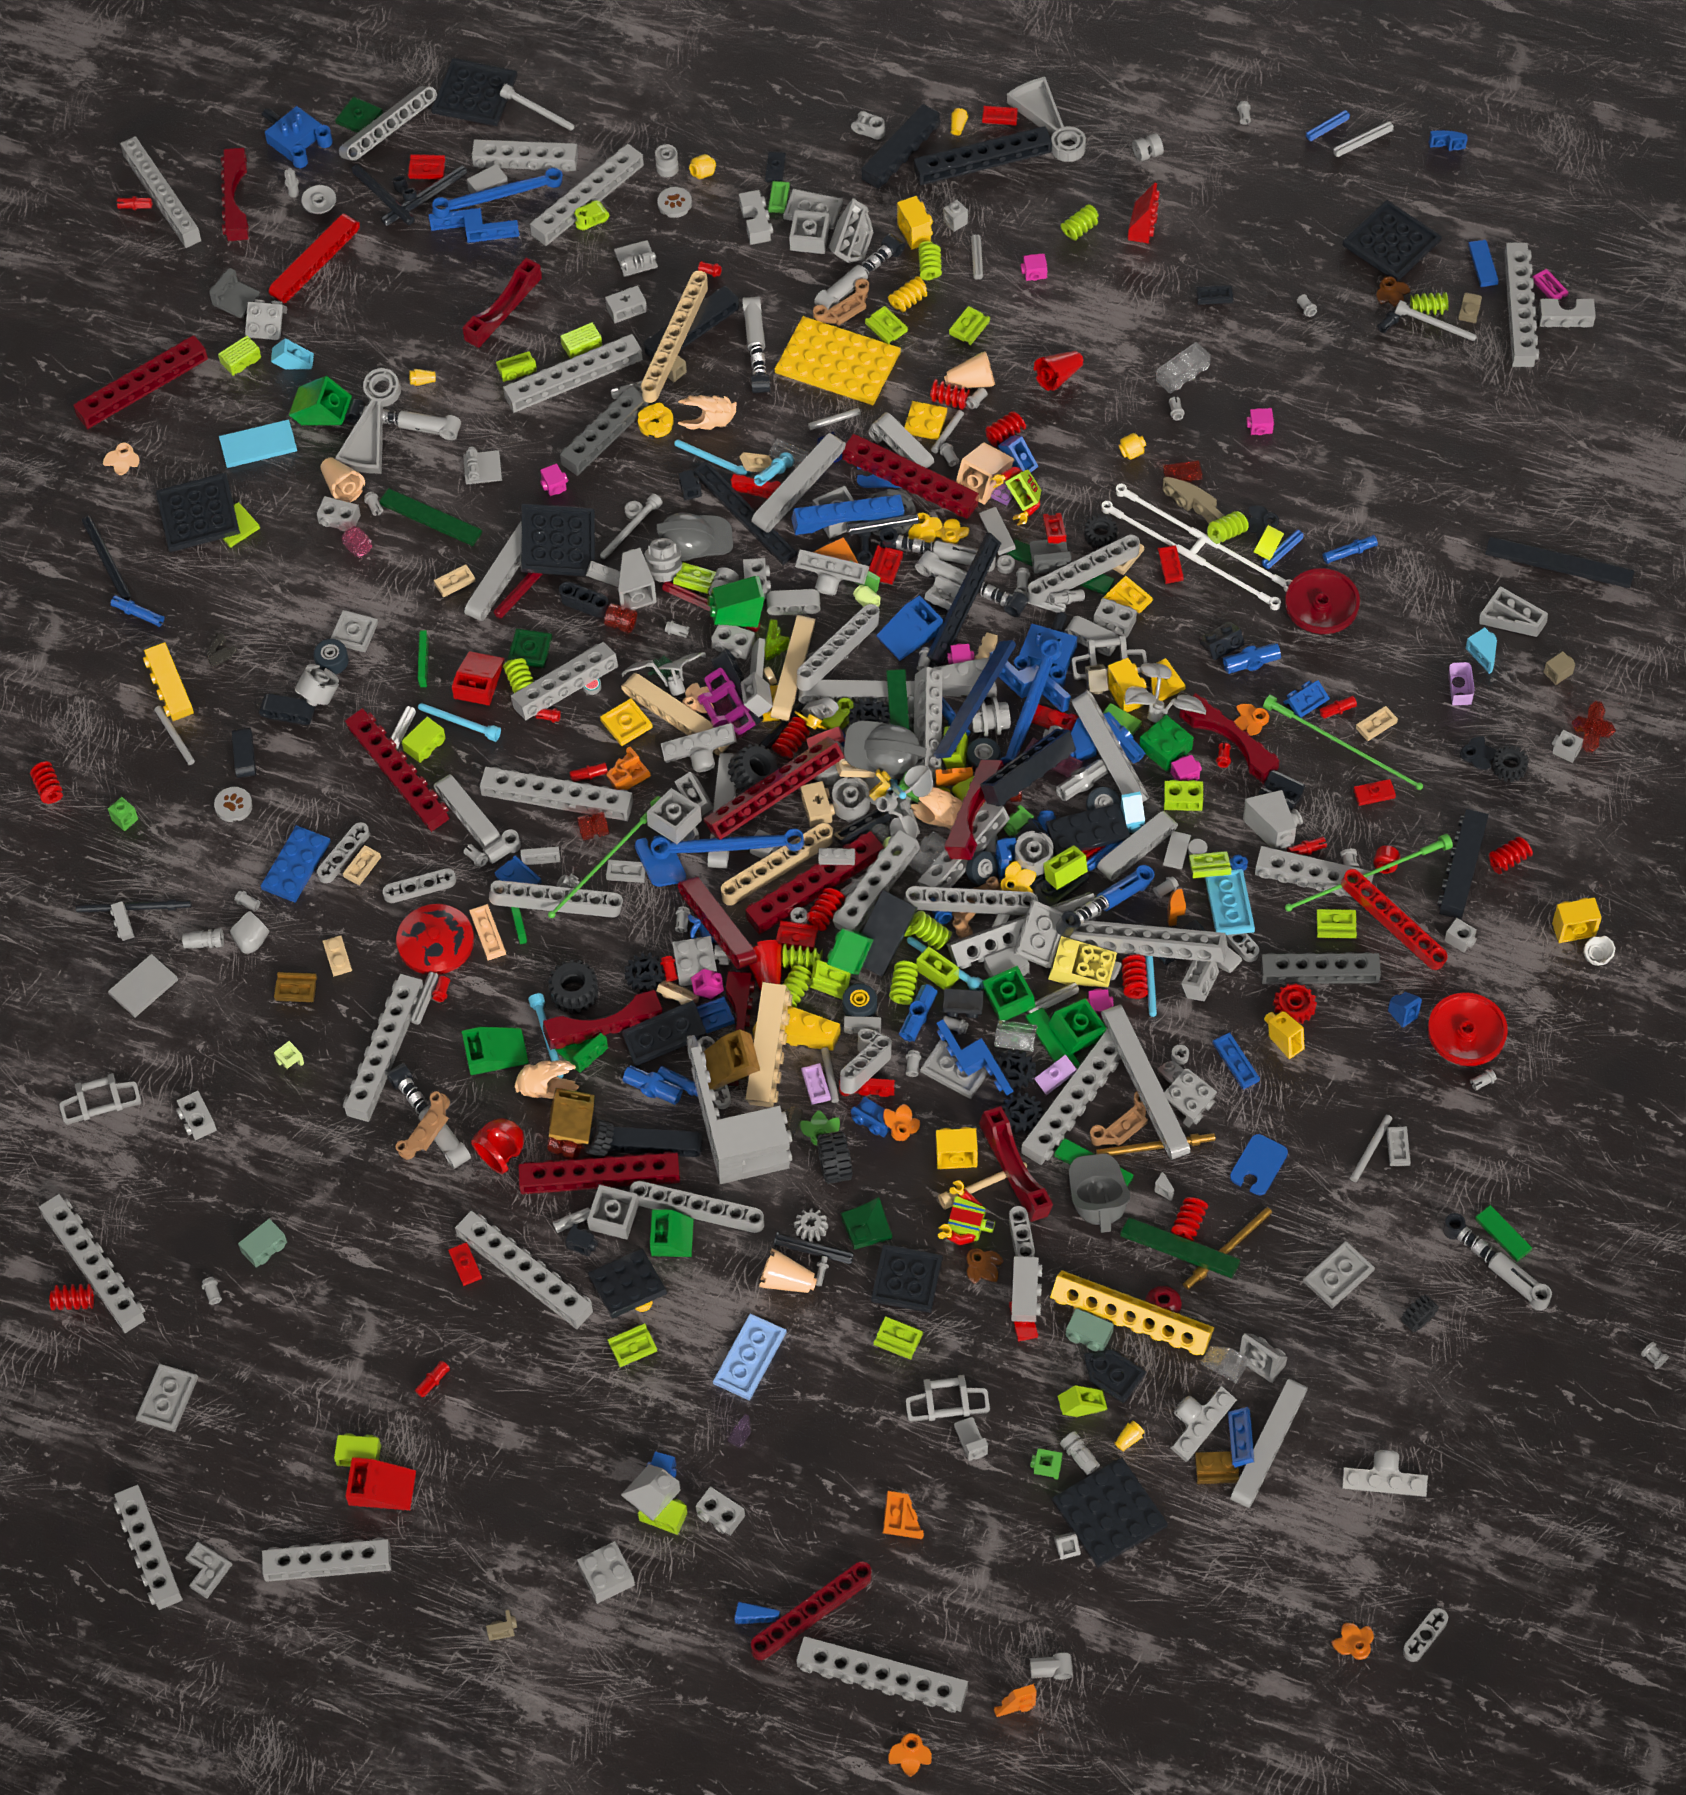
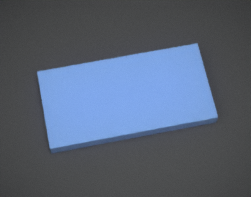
M750 1313L715 1376L713 1384L750 1401L787 1333L786 1329Z

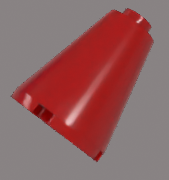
M1077 351L1038 358L1034 362L1033 367L1034 371H1037L1038 374L1036 376L1038 383L1047 391L1058 389L1083 366V356Z
M777 940L757 942V946L752 947L756 953L757 962L749 966L760 990H762L763 982L781 985V942L778 943Z

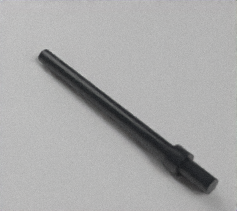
M176 899L159 902L124 903L126 910L168 909V911L177 910V908L192 907L191 900L176 901ZM115 903L76 905V912L110 911L112 909L111 905Z

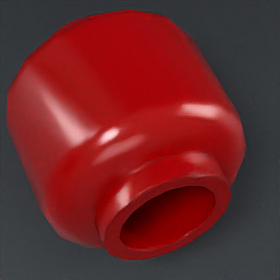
M1385 845L1379 847L1373 860L1374 867L1377 869L1399 860L1400 853L1392 846ZM1398 864L1380 871V873H1393L1396 871Z

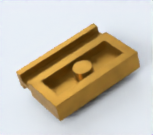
M277 973L275 1001L314 1002L316 974Z
M1231 1451L1200 1452L1195 1454L1197 1484L1238 1482L1239 1468L1234 1467L1232 1464Z

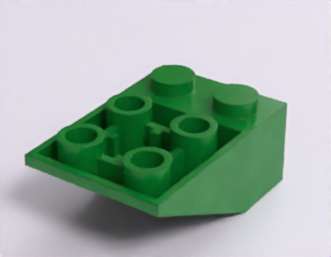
M478 1027L462 1031L471 1075L529 1064L521 1028Z

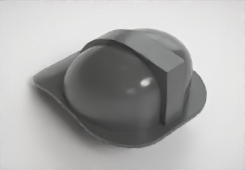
M680 512L670 515L663 523L657 524L659 538L670 539L680 548L681 562L704 556L724 555L733 549L731 525L727 520L719 516Z
M858 721L847 728L843 755L847 763L855 768L874 773L879 769L881 772L886 771L891 779L900 780L909 769L916 765L918 759L926 757L927 748L921 747L916 735L905 727L880 722Z
M1108 1154L1078 1157L1073 1160L1069 1168L1072 1202L1078 1214L1086 1222L1099 1225L1101 1233L1110 1232L1111 1223L1116 1222L1122 1217L1131 1198L1120 1166Z

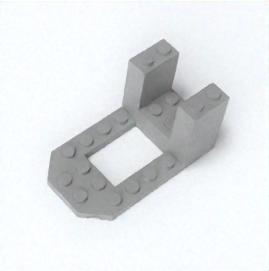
M695 1035L687 1036L689 1059H691L693 1079L719 1183L724 1184L789 1169V1162L792 1161L789 1142H792L790 1130L786 1131L785 1124L788 1121L785 1111L781 1112L780 1106L720 1119L718 1107L714 1108L712 1101H716L714 1090H709L708 1083L711 1082L706 1068V1058L704 1052H702L700 1041L696 1040Z

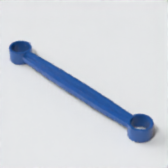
M550 168L544 176L490 188L449 201L442 197L436 198L432 204V212L436 217L443 218L448 216L450 210L503 198L544 185L557 188L562 184L563 174L557 168ZM555 176V177H557V178H559V179L553 180V179H550L549 177ZM437 206H444V207H446V208H445V209H438V208H436V207H437Z
M1046 640L1041 646V652L1044 656L1023 705L1006 757L1000 759L1003 765L1017 758L1039 704L1052 663L1062 654V649L1056 640ZM1057 646L1055 653L1051 655L1046 654L1047 648Z
M790 829L785 835L725 837L721 840L718 838L680 841L678 844L659 837L652 841L651 850L653 856L660 860L666 859L670 853L735 851L786 846L791 851H798L804 846V836L800 830ZM791 836H799L801 841L797 844H790L788 839ZM659 844H664L668 847L662 853H658L654 849Z

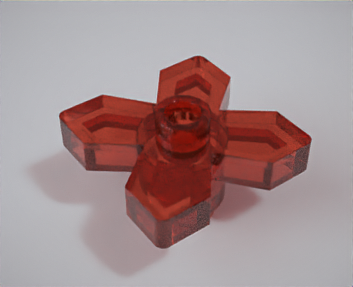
M1595 701L1589 706L1588 718L1578 716L1572 721L1576 732H1585L1582 745L1585 751L1590 753L1599 747L1600 737L1609 738L1616 732L1612 722L1603 719L1606 710L1600 701Z

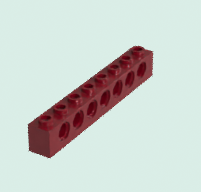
M194 335L183 340V342L169 348L159 356H155L152 360L140 365L133 371L124 374L121 378L110 382L102 389L79 400L73 405L76 416L87 429L91 428L208 360L206 349Z
M856 434L851 436L842 452V460H845L847 463L868 471L878 478L889 481L895 486H899L912 494L924 498L926 501L933 502L943 509L954 512L958 516L968 519L978 506V492Z
M363 708L345 720L347 727L431 832L449 820L446 813L449 811L443 802L439 803L436 800L438 796L433 789L428 790L426 787L428 784L422 776L418 777L416 775L417 770L413 764H407L405 761L407 760L406 756L401 750L397 751L395 749L397 745L391 737L387 739L385 736L387 733L384 728L374 723L376 719L372 713H366Z
M826 737L705 817L704 821L711 834L719 840L723 839L845 758L838 743Z
M871 831L860 835L856 841L842 847V849H855V865H820L816 863L808 871L798 874L792 881L783 883L776 891L767 893L760 901L751 903L745 909L746 919L759 935L789 917L794 908H803L818 899L825 888L834 889L875 863L879 852L884 849V846Z
M664 1152L663 1154L646 1153L640 1156L630 1154L623 1157L605 1156L598 1159L587 1157L583 1160L565 1159L564 1161L556 1162L547 1160L542 1163L525 1162L524 1164H519V1187L521 1194L598 1189L599 1185L611 1188L631 1187L636 1181L655 1185L680 1183L678 1153ZM656 1166H663L662 1169H655ZM637 1167H642V1168H644V1169L641 1170V1171H636V1170H635ZM616 1169H624L622 1172H615ZM597 1170L604 1171L600 1174L595 1173ZM579 1171L584 1172L582 1175H576V1174H575L576 1172H579ZM557 1173H564L560 1177L555 1176ZM538 1174H543V1175H544V1176L541 1177V1178H536V1176H537Z

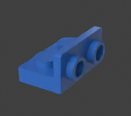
M1309 680L1301 685L1302 690L1299 692L1294 690L1287 694L1288 699L1283 701L1285 705L1289 703L1295 715L1301 718L1330 698L1319 680L1313 683Z
M1016 838L997 840L995 858L998 863L999 879L1005 878V870L1010 865L1009 861L1014 860Z
M864 1097L857 1107L853 1106L851 1109L853 1121L858 1125L866 1126L873 1134L885 1137L890 1130L883 1120L884 1108Z

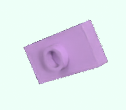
M1064 1055L1034 1079L1045 1094L1048 1095L1073 1076L1077 1069L1068 1057Z
M821 1064L801 1068L811 1104L831 1100Z

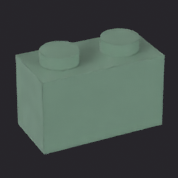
M268 1219L239 1242L238 1245L242 1254L257 1268L260 1264H265L275 1252L281 1251L285 1247L287 1240L285 1234Z
M1076 1308L1066 1328V1337L1074 1343L1080 1342L1087 1345L1092 1351L1104 1352L1113 1333L1114 1324Z

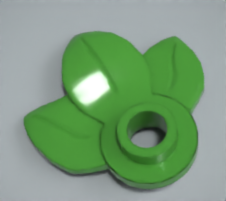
M820 1110L813 1115L811 1122L801 1121L802 1133L810 1137L811 1142L816 1146L818 1135L837 1132L840 1128L839 1118H833L828 1121Z

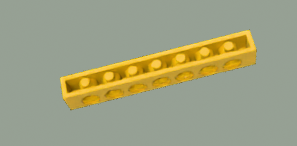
M1062 1270L1057 1275L1050 1297L1059 1304H1068L1073 1306L1075 1310L1077 1308L1084 1312L1092 1313L1101 1319L1111 1320L1117 1326L1124 1325L1131 1328L1133 1332L1148 1334L1154 1340H1164L1173 1347L1188 1349L1194 1355H1203L1205 1353L1214 1327ZM1070 1289L1076 1290L1078 1292V1296H1073L1070 1292ZM1089 1297H1095L1097 1299V1304L1092 1303L1089 1300ZM1108 1304H1114L1117 1310H1111ZM1127 1311L1134 1312L1136 1318L1128 1316ZM1146 1318L1153 1319L1155 1325L1148 1324ZM1165 1325L1172 1326L1174 1332L1167 1331ZM1184 1333H1191L1193 1339L1186 1338Z

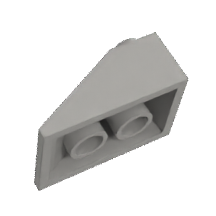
M1244 1333L1238 1361L1273 1383L1286 1366L1287 1356L1282 1350L1270 1346L1264 1338Z

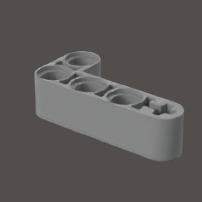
M885 412L870 427L868 431L869 436L876 443L884 440L898 455L925 468L930 467L934 463L932 455L890 413Z
M869 1028L861 1029L858 1032V1051L860 1053L840 1072V1090L843 1093H855L891 1059L892 1040L889 1037Z

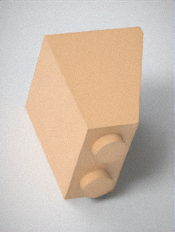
M982 443L962 459L956 482L978 492V502L986 504L995 490L993 486L996 485L995 480L989 481V479L995 475H1001L1004 471L1012 468L1014 458L986 443Z

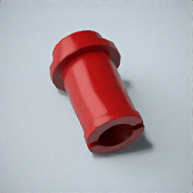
M701 261L698 271H703L716 277L720 276L722 267L718 263L714 265Z
M545 708L536 714V719L551 720L552 723L559 722L561 712L557 708L553 710Z
M1220 743L1216 763L1219 767L1226 768L1231 763L1229 757L1231 746L1225 743L1223 748V743Z
M672 956L661 958L662 962L660 965L663 966L666 982L677 980L678 976L674 965L675 959Z
M445 976L438 978L436 989L432 992L435 1001L443 1002L447 999L446 992L450 983L449 978Z

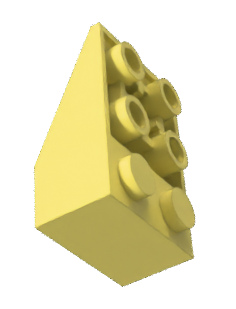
M1061 936L1048 979L1066 985L1075 982L1078 986L1108 987L1117 953Z

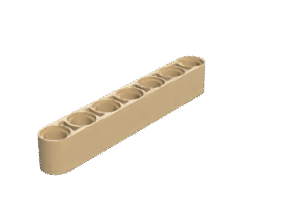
M801 615L796 617L773 702L772 718L785 721L790 720L798 690L796 686L797 670L806 660L816 619Z
M633 673L621 686L626 695L686 735L714 728L710 721L637 673ZM730 745L716 748L713 750V753L720 756V753H723Z
M827 823L817 825L803 834L804 846L800 850L791 851L786 846H783L724 882L721 886L723 903L726 905L736 904L819 853V848L829 847L833 842L832 827ZM798 837L790 842V844L799 843L801 841V838Z

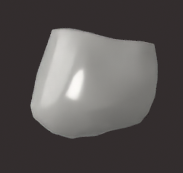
M251 911L247 912L230 930L236 945L245 954L258 950L270 932Z

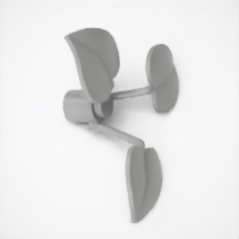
M699 652L683 656L672 663L660 666L659 669L653 663V660L640 661L624 670L622 677L629 671L653 667L663 680L665 687L669 686L671 696L679 695L686 692L683 684V665L700 656L706 658V653ZM660 669L671 670L672 676L668 677V681L660 672Z
M1143 663L1140 668L1141 672L1146 676L1157 677L1155 695L1148 693L1145 688L1137 686L1129 687L1125 693V705H1149L1147 719L1151 722L1157 723L1162 719L1163 714H1167L1172 705L1179 709L1206 715L1202 702L1190 695H1178L1177 699H1172L1166 708L1164 702L1158 700L1161 678L1169 679L1172 674L1171 670L1163 664Z
M919 765L912 767L905 775L904 781L910 787L904 791L906 794L913 791L915 796L925 797L931 792L933 778L931 769L928 766ZM875 775V778H866L863 781L866 782L870 791L881 780ZM887 793L875 801L870 797V802L876 805L879 811H889V814L898 816V818H894L891 821L889 828L891 836L896 834L898 830H901L912 838H917L918 825L913 816L906 815L903 817L901 813L894 811L898 804L897 795L892 796Z

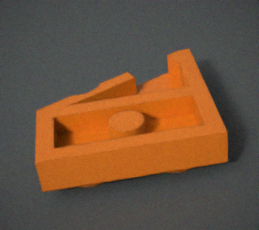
M888 1491L886 1495L883 1533L922 1539L924 1533L918 1524V1517L912 1508L909 1494Z
M1034 1684L1013 1690L1008 1697L1001 1701L1002 1706L994 1708L996 1717L1019 1710L1021 1712L1031 1710L1036 1705V1689Z

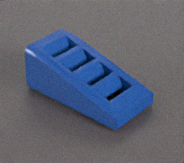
M738 1602L735 1614L736 1624L769 1623L780 1619L779 1610Z

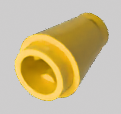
M957 108L951 113V133L953 135H961L968 119L967 112L964 109Z
M410 370V385L419 386L435 382V371Z
M1132 1421L1130 1424L1127 1423L1114 1444L1121 1451H1124L1143 1438L1142 1435L1145 1432L1135 1421Z

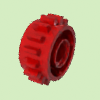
M1297 983L1294 985L1287 984L1285 988L1281 987L1279 993L1275 994L1273 1006L1276 1007L1274 1011L1275 1013L1286 1012L1295 1021L1303 1024L1305 1020L1309 1021L1311 1015L1315 1014L1316 996L1312 995L1311 989L1305 988V985L1301 986L1297 985Z

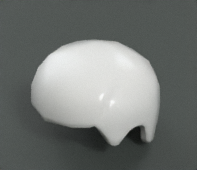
M1607 936L1592 937L1586 942L1583 953L1586 960L1591 964L1597 966L1605 965L1613 958L1615 946L1613 941Z

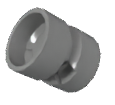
M1157 133L1148 135L1145 139L1139 138L1132 142L1134 155L1139 162L1150 159V156L1162 155L1164 152L1162 141Z
M669 144L659 146L655 151L656 170L660 176L672 177L677 174L679 168L677 150Z
M718 568L714 581L710 586L709 595L712 593V588L738 581V574L729 568Z

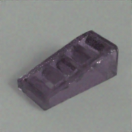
M747 1414L739 1420L728 1437V1442L739 1448L744 1445L751 1433L750 1419Z

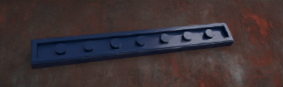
M1013 640L1000 641L934 752V756L937 759L950 758L1014 650L1016 643Z

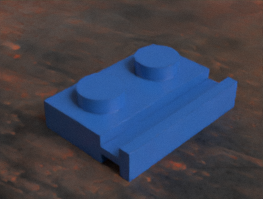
M514 856L511 861L505 863L495 872V876L500 881L528 884L541 883V878L517 856Z
M725 997L697 1007L707 1033L735 1023Z

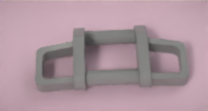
M1121 635L1119 638L1095 641L1094 639H1088V654L1072 658L1073 677L1075 680L1086 679L1085 674L1077 673L1076 662L1089 659L1090 666L1097 665L1095 648L1119 645L1121 660L1128 658L1127 655H1141L1143 663H1147L1146 652L1144 649L1127 650L1125 635ZM1141 667L1137 668L1138 673L1141 672Z
M114 1073L108 1074V1077L83 1084L81 1082L76 1083L77 1095L62 1101L60 1109L64 1123L69 1125L82 1120H89L92 1116L113 1110L120 1111L127 1107L139 1105L142 1101L135 1082L116 1084ZM110 1084L114 1102L88 1109L84 1091ZM133 1087L136 1099L121 1103L118 1089ZM79 1100L82 1115L67 1119L65 1106Z
M958 1375V1378L933 1381L924 1379L925 1393L906 1399L909 1422L934 1421L935 1418L958 1415L967 1417L972 1414L988 1413L990 1410L987 1389L967 1388L964 1375ZM959 1386L962 1407L934 1410L932 1389ZM967 1393H982L984 1395L985 1408L969 1410ZM926 1398L928 1415L913 1417L911 1415L910 1403Z

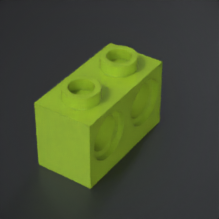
M1196 780L1165 781L1164 810L1202 811L1203 782Z

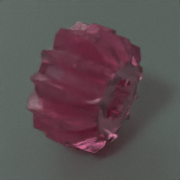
M352 526L341 537L343 544L354 556L361 558L372 548V542L368 535L358 527Z

